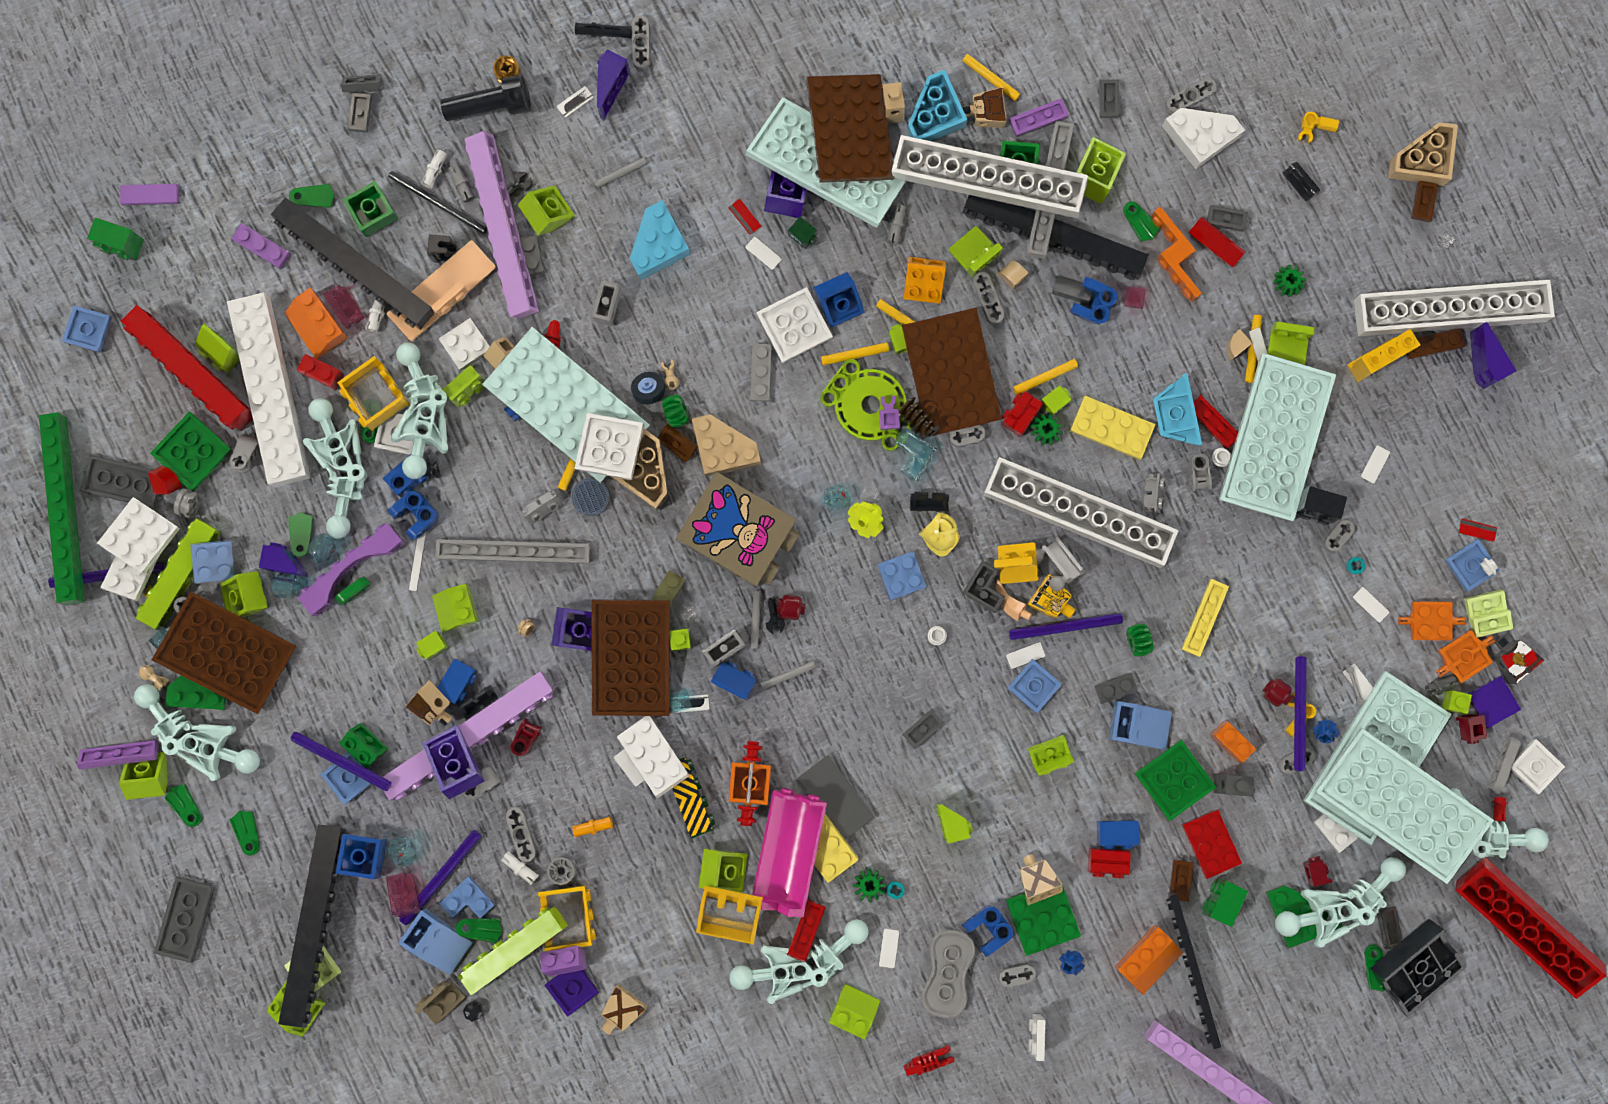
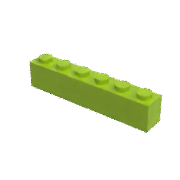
M197 518L190 523L188 532L179 541L175 554L169 557L167 567L158 575V582L149 590L147 600L139 606L136 619L155 630L162 631L175 610L174 602L184 595L193 580L190 544L215 542L221 534L220 530Z
M555 906L550 910L547 907L537 913L539 917L536 920L530 918L523 923L522 926L524 928L519 932L517 929L507 935L508 940L504 943L500 940L492 946L493 951L489 954L487 951L483 952L477 957L478 962L474 965L470 962L461 968L463 972L458 977L470 995H473L568 926Z

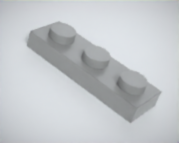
M753 344L751 401H770L772 344Z

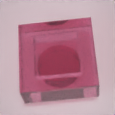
M1127 286L1123 306L1142 309L1146 289Z

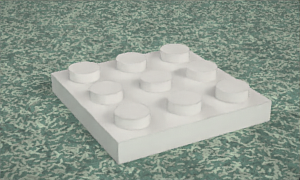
M807 287L756 312L782 364L833 338Z
M587 413L575 469L632 480L644 424Z
M133 497L97 544L142 575H145L180 528Z

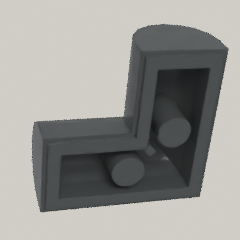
M982 560L962 594L996 613L1005 596L989 586L999 570Z

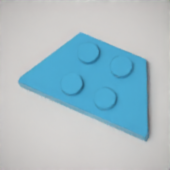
M1185 373L1162 393L1153 398L1160 436L1202 446L1188 373Z

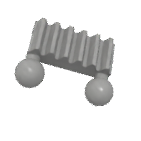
M1059 537L1055 538V542L1048 547L1044 545L1042 549H1036L1037 564L1043 561L1044 556H1047L1053 566L1056 567L1058 573L1060 572L1061 577L1054 576L1050 579L1049 585L1052 590L1060 591L1064 588L1065 583H1069L1084 574L1083 568Z

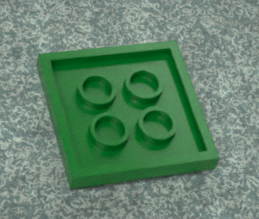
M189 411L150 454L163 466L171 469L178 479L189 490L194 492L233 449Z
M1182 740L1176 742L1134 773L1169 822L1217 788Z
M1063 885V892L1030 905L1027 904L1025 893L1005 899L1025 956L1081 937Z

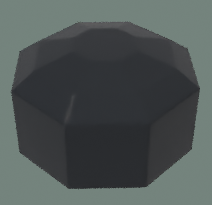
M476 1001L467 1003L463 1010L465 1019L471 1022L480 1019L484 1012L482 1004Z

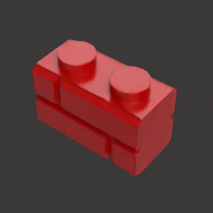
M307 354L303 356L297 368V371L302 375L335 391L339 386L337 382L344 376V373Z
M1026 391L1022 395L1019 393L1012 401L1014 407L1011 411L1007 409L1002 416L1004 421L1001 425L1018 437L1022 436L1043 405L1041 401Z
M1089 848L1088 872L1093 873V877H1105V874H1112V878L1124 879V875L1130 874L1131 852L1127 850Z

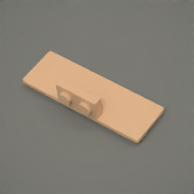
M470 240L412 291L413 294L431 306L434 311V315L421 330L417 327L411 328L404 322L405 318L401 315L397 317L391 311L387 312V315L406 337L413 341L437 319L448 313L452 306L463 300L467 293L496 269V266Z

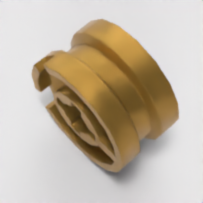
M501 56L496 59L493 65V72L500 83L503 77L521 74L519 64L512 56Z

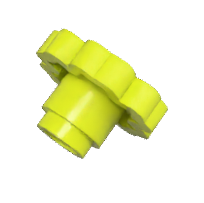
M862 501L860 504L854 503L848 510L850 516L848 522L851 528L857 530L860 536L865 538L876 537L883 530L884 527L881 524L883 522V517L881 516L882 509L879 505Z

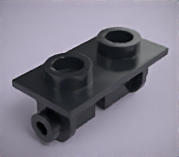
M1298 162L1292 163L1288 169L1282 172L1305 202L1320 191Z
M914 492V494L910 495V511L949 512V494H945V492H932V498H928V492Z
M489 685L465 702L460 703L457 709L467 721L499 698L492 686Z

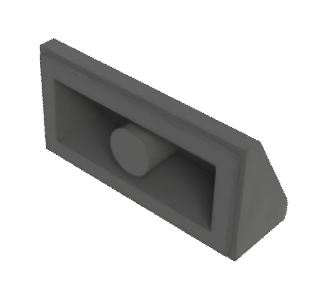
M1060 276L1056 277L1052 290L1053 295L1084 304L1090 302L1092 292L1083 288L1081 282Z

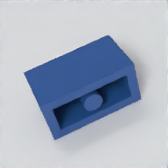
M454 658L437 689L449 701L459 704V702H463L468 694L466 690L469 685L472 686L476 681L478 670Z
M1096 821L1097 845L1103 846V849H1115V845H1122V849H1134V845H1140L1139 821Z

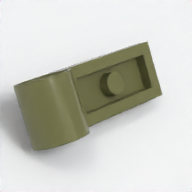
M669 570L651 600H670L671 606L686 579Z

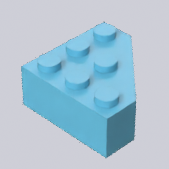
M945 69L927 77L907 128L909 137L934 141L965 128L967 124V117Z
M663 200L645 209L630 256L631 264L640 281L690 255L689 248Z

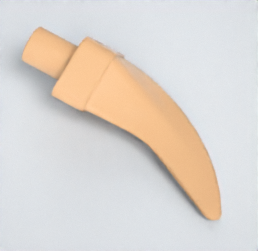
M996 579V591L1005 596L1001 603L1003 610L1017 621L1021 617L1029 621L1032 613L1025 610L1026 604L1010 597L999 579Z

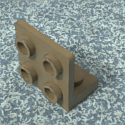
M451 979L447 982L443 980L431 990L432 995L428 994L416 1004L418 1008L414 1012L418 1014L424 1011L437 1025L466 998V995Z

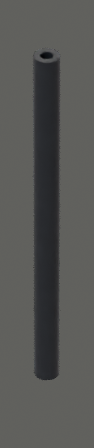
M393 171L389 173L388 177L480 233H486L487 227Z

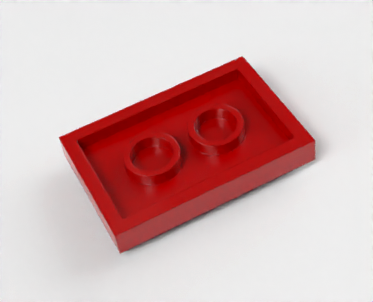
M1218 809L1182 824L1205 879H1209L1242 864Z

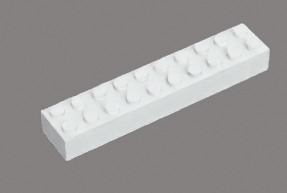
M903 135L900 137L892 168V175L896 179L1073 218L1079 217L1088 181V175Z
M1550 280L1360 294L1354 299L1358 336L1404 333L1409 329L1412 332L1476 328L1485 322H1488L1489 326L1541 323L1555 317Z
M263 292L227 301L267 483L272 487H279L311 479L271 298Z
M1000 457L994 466L983 493L985 497L1159 568L1165 566L1179 531Z

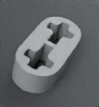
M980 425L952 431L949 441L955 447L976 444L985 438L986 431ZM975 429L982 433L979 439H976V436L969 437V434H973ZM956 433H959V436L966 435V438H962L960 443L957 440H953Z
M1349 520L1338 522L1324 539V549L1332 553L1339 551L1353 534L1354 524ZM1347 525L1349 532H1344L1340 535L1339 533L1343 529L1341 526ZM1337 537L1338 540L1335 542L1337 547L1331 548L1329 540L1332 541Z
M1305 747V753L1309 754L1307 761L1305 760V766L1313 762L1314 752L1310 748ZM1294 751L1279 760L1278 768L1282 773L1293 774L1297 772L1294 771V764L1290 766L1291 770L1284 769L1283 767L1286 765L1285 761H1294Z
M1022 964L1002 969L999 972L998 980L1005 987H1013L1032 982L1035 979L1036 972L1031 965ZM1025 968L1028 971H1032L1028 979L1025 976H1018V974L1024 973ZM1007 972L1009 975L1016 976L1014 978H1011L1009 983H1007L1005 980H1002V978L1005 977V973Z

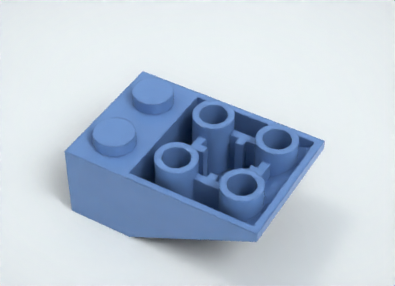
M1115 701L1108 740L1166 750L1172 712Z
M426 908L419 912L398 942V944L415 956L451 975L473 943L470 939L459 936L456 933V929Z

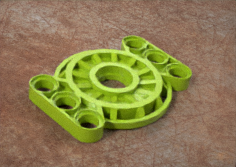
M846 360L823 390L820 397L821 404L827 408L835 406L839 423L850 435L866 441L882 439L884 450L888 452L895 451L912 428L909 427V423H905L904 417L899 416V423H905L907 426L905 432H898L897 429L880 430L879 410H884L880 398L885 397V403L890 404L892 402L891 396H895L896 401L893 409H899L900 412L902 408L900 403L905 404L907 402L902 386L893 376L884 371L876 369L859 371L860 366L856 360ZM848 364H855L857 369L854 373L846 371ZM868 373L880 374V377L868 376ZM884 376L891 379L894 384L892 385L889 381L883 379ZM841 378L846 384L843 388H837L834 384L835 380ZM896 387H898L901 391L903 398H899L898 392L895 389ZM825 394H832L834 401L826 403L823 400ZM874 396L879 400L880 408L876 413L868 414L862 409L861 404L865 397ZM839 412L843 414L845 423L841 420ZM850 426L853 430L857 431L858 434L852 432L847 427ZM861 435H873L874 437H864ZM893 438L896 445L889 448L885 445V440Z

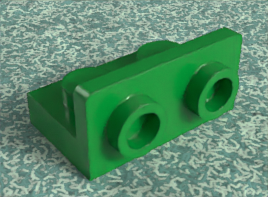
M362 723L348 730L339 742L366 769L389 749Z

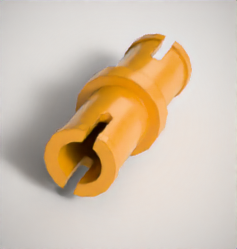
M611 816L573 825L574 837L577 838L587 834L595 835L599 831L613 829V822Z

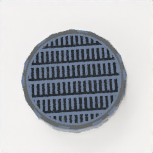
M587 478L575 485L572 490L571 499L573 506L578 512L586 516H596L605 511L610 495L603 482L599 483L594 478Z

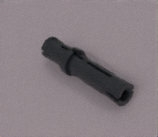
M575 22V35H591L594 38L596 36L631 39L632 28L631 26L596 24V22H592V24Z

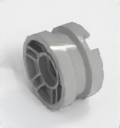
M182 489L176 497L174 513L184 515L186 518H193L200 505V494L196 492L190 493L189 490Z
M560 857L550 862L547 873L553 883L564 885L573 880L576 868L570 859ZM560 867L565 869L563 875L558 874Z

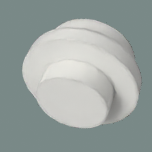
M1218 448L1213 452L1212 462L1216 466L1225 467L1229 464L1231 454L1227 449Z
M1484 558L1480 565L1488 576L1496 575L1498 567L1492 559Z
M934 626L928 631L927 637L931 644L941 645L946 641L947 633L942 627Z

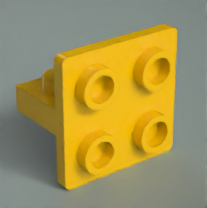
M1036 543L998 546L999 560H994V568L999 569L1001 584L1039 580Z

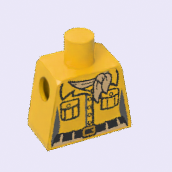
M1048 574L1027 603V606L1054 619L1057 618L1059 613L1070 618L1076 610L1067 603L1072 595L1065 588L1060 591L1052 590L1049 582L1053 576Z

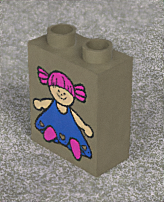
M716 472L676 537V541L755 588L759 581L768 586L770 585L780 568V565L772 561L779 548L789 553L800 532L792 528L796 521L795 518Z

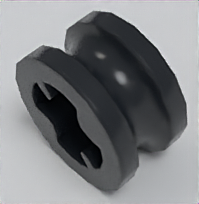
M437 461L434 464L427 462L429 479H433V477L440 478V468Z

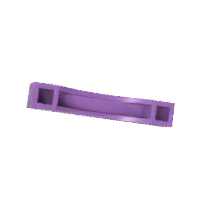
M387 523L377 527L375 534L364 538L358 548H353L345 554L346 558L341 562H335L330 567L331 570L329 572L319 575L312 586H306L300 591L301 595L297 598L311 615L317 617L332 604L333 595L339 582L352 567L371 557L392 555L406 543L392 525Z

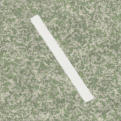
M426 511L424 513V519L428 520L429 511ZM426 532L417 539L409 586L411 591H417Z

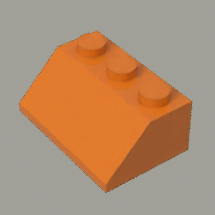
M311 287L294 298L284 313L316 359L348 338L318 294Z
M1153 925L1114 967L1144 995L1183 952L1158 926Z

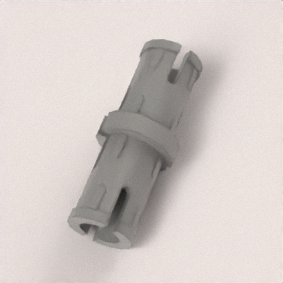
M454 164V168L450 166L448 170L454 179V186L459 190L463 203H468V198L471 201L474 200V196L468 186L469 181L464 177L460 165Z
M899 204L894 205L887 242L890 244L893 242V237L894 244H899L906 207L903 205L900 207V212Z

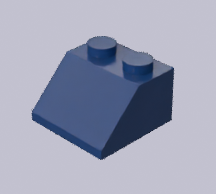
M848 272L813 287L819 305L831 328L865 313L855 282Z
M729 661L726 664L722 662L711 683L747 701L757 681L754 679L755 674L747 670L741 672L737 670V665Z
M342 834L336 874L368 879L381 878L387 839Z

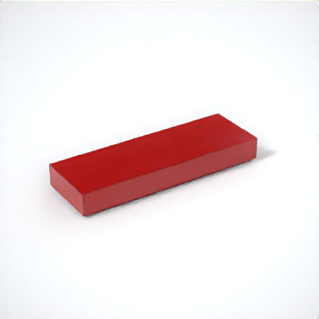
M1202 217L1188 232L1232 268L1245 254L1242 248Z
M1200 395L1194 401L1197 420L1228 449L1236 441L1238 431Z
M807 900L804 916L800 918L787 956L806 962L825 911V906Z

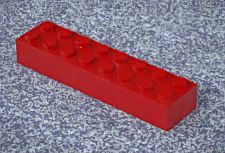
M136 305L121 320L125 325L123 329L131 336H134L144 349H148L154 359L164 364V368L170 374H174L179 378L178 381L185 388L192 391L191 394L196 399L206 404L205 407L211 413H215L219 417L218 420L226 427L242 431L253 419L251 409L149 312Z
M1486 857L1456 880V892L1575 999L1579 998L1607 976L1605 963Z

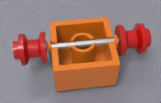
M748 741L747 745L743 744V748L747 749V754L742 757V760L750 762H732L728 802H739L746 805H738V809L741 810V817L737 818L740 826H752V823H756V819L753 818V812L758 807H754L752 804L768 805L771 765H761L754 762H762V759L758 757V751L763 749V746H759V742Z

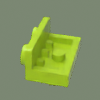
M1064 735L1027 748L1033 768L1039 776L1047 775L1059 768H1066L1074 763V758L1070 754Z

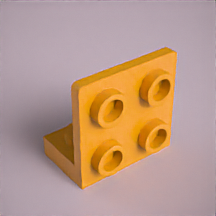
M908 256L903 298L940 304L946 261Z

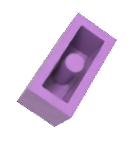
M579 946L540 953L542 973L548 976L587 969L585 950Z

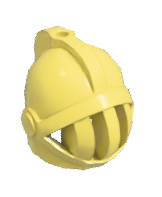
M940 512L919 533L929 549L938 556L948 555L958 544L960 538L955 520L950 515Z

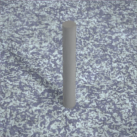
M643 157L594 181L596 188H599L646 165L647 162Z
M761 591L753 592L751 649H758Z
M811 661L760 684L762 689L765 690L816 668L814 661Z

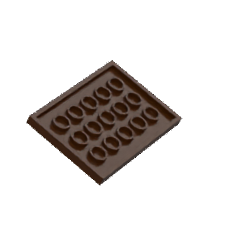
M881 75L807 76L806 83L819 183L893 180L895 176L892 175L893 160L881 90Z
M977 307L902 325L916 391L921 403L920 408H926L924 415L931 414L928 419L929 421L936 419L934 426L941 425L939 430L932 436L1002 420Z
M190 591L151 660L259 714L297 646Z
M592 599V716H670V600Z

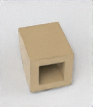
M1012 260L997 274L1013 290L1027 277L1028 272L1018 262Z
M1241 329L1228 340L1226 353L1230 361L1252 344Z
M505 336L495 340L483 356L496 369L515 346Z

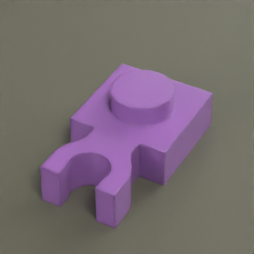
M891 396L892 402L890 404L885 403V397H881V405L884 410H879L880 430L900 429L899 409H893L896 401L895 396Z

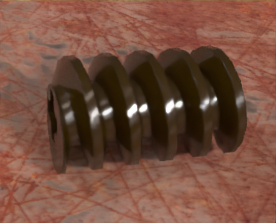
M913 397L903 405L899 416L904 417L905 423H909L910 428H915V434H919V438L923 440L936 433L941 425L934 426L936 419L929 421L928 419L931 414L924 415L926 408L919 410L918 408L921 403L914 404L916 397Z

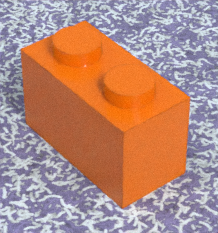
M1228 721L1222 722L1210 734L1237 763H1243L1256 750Z

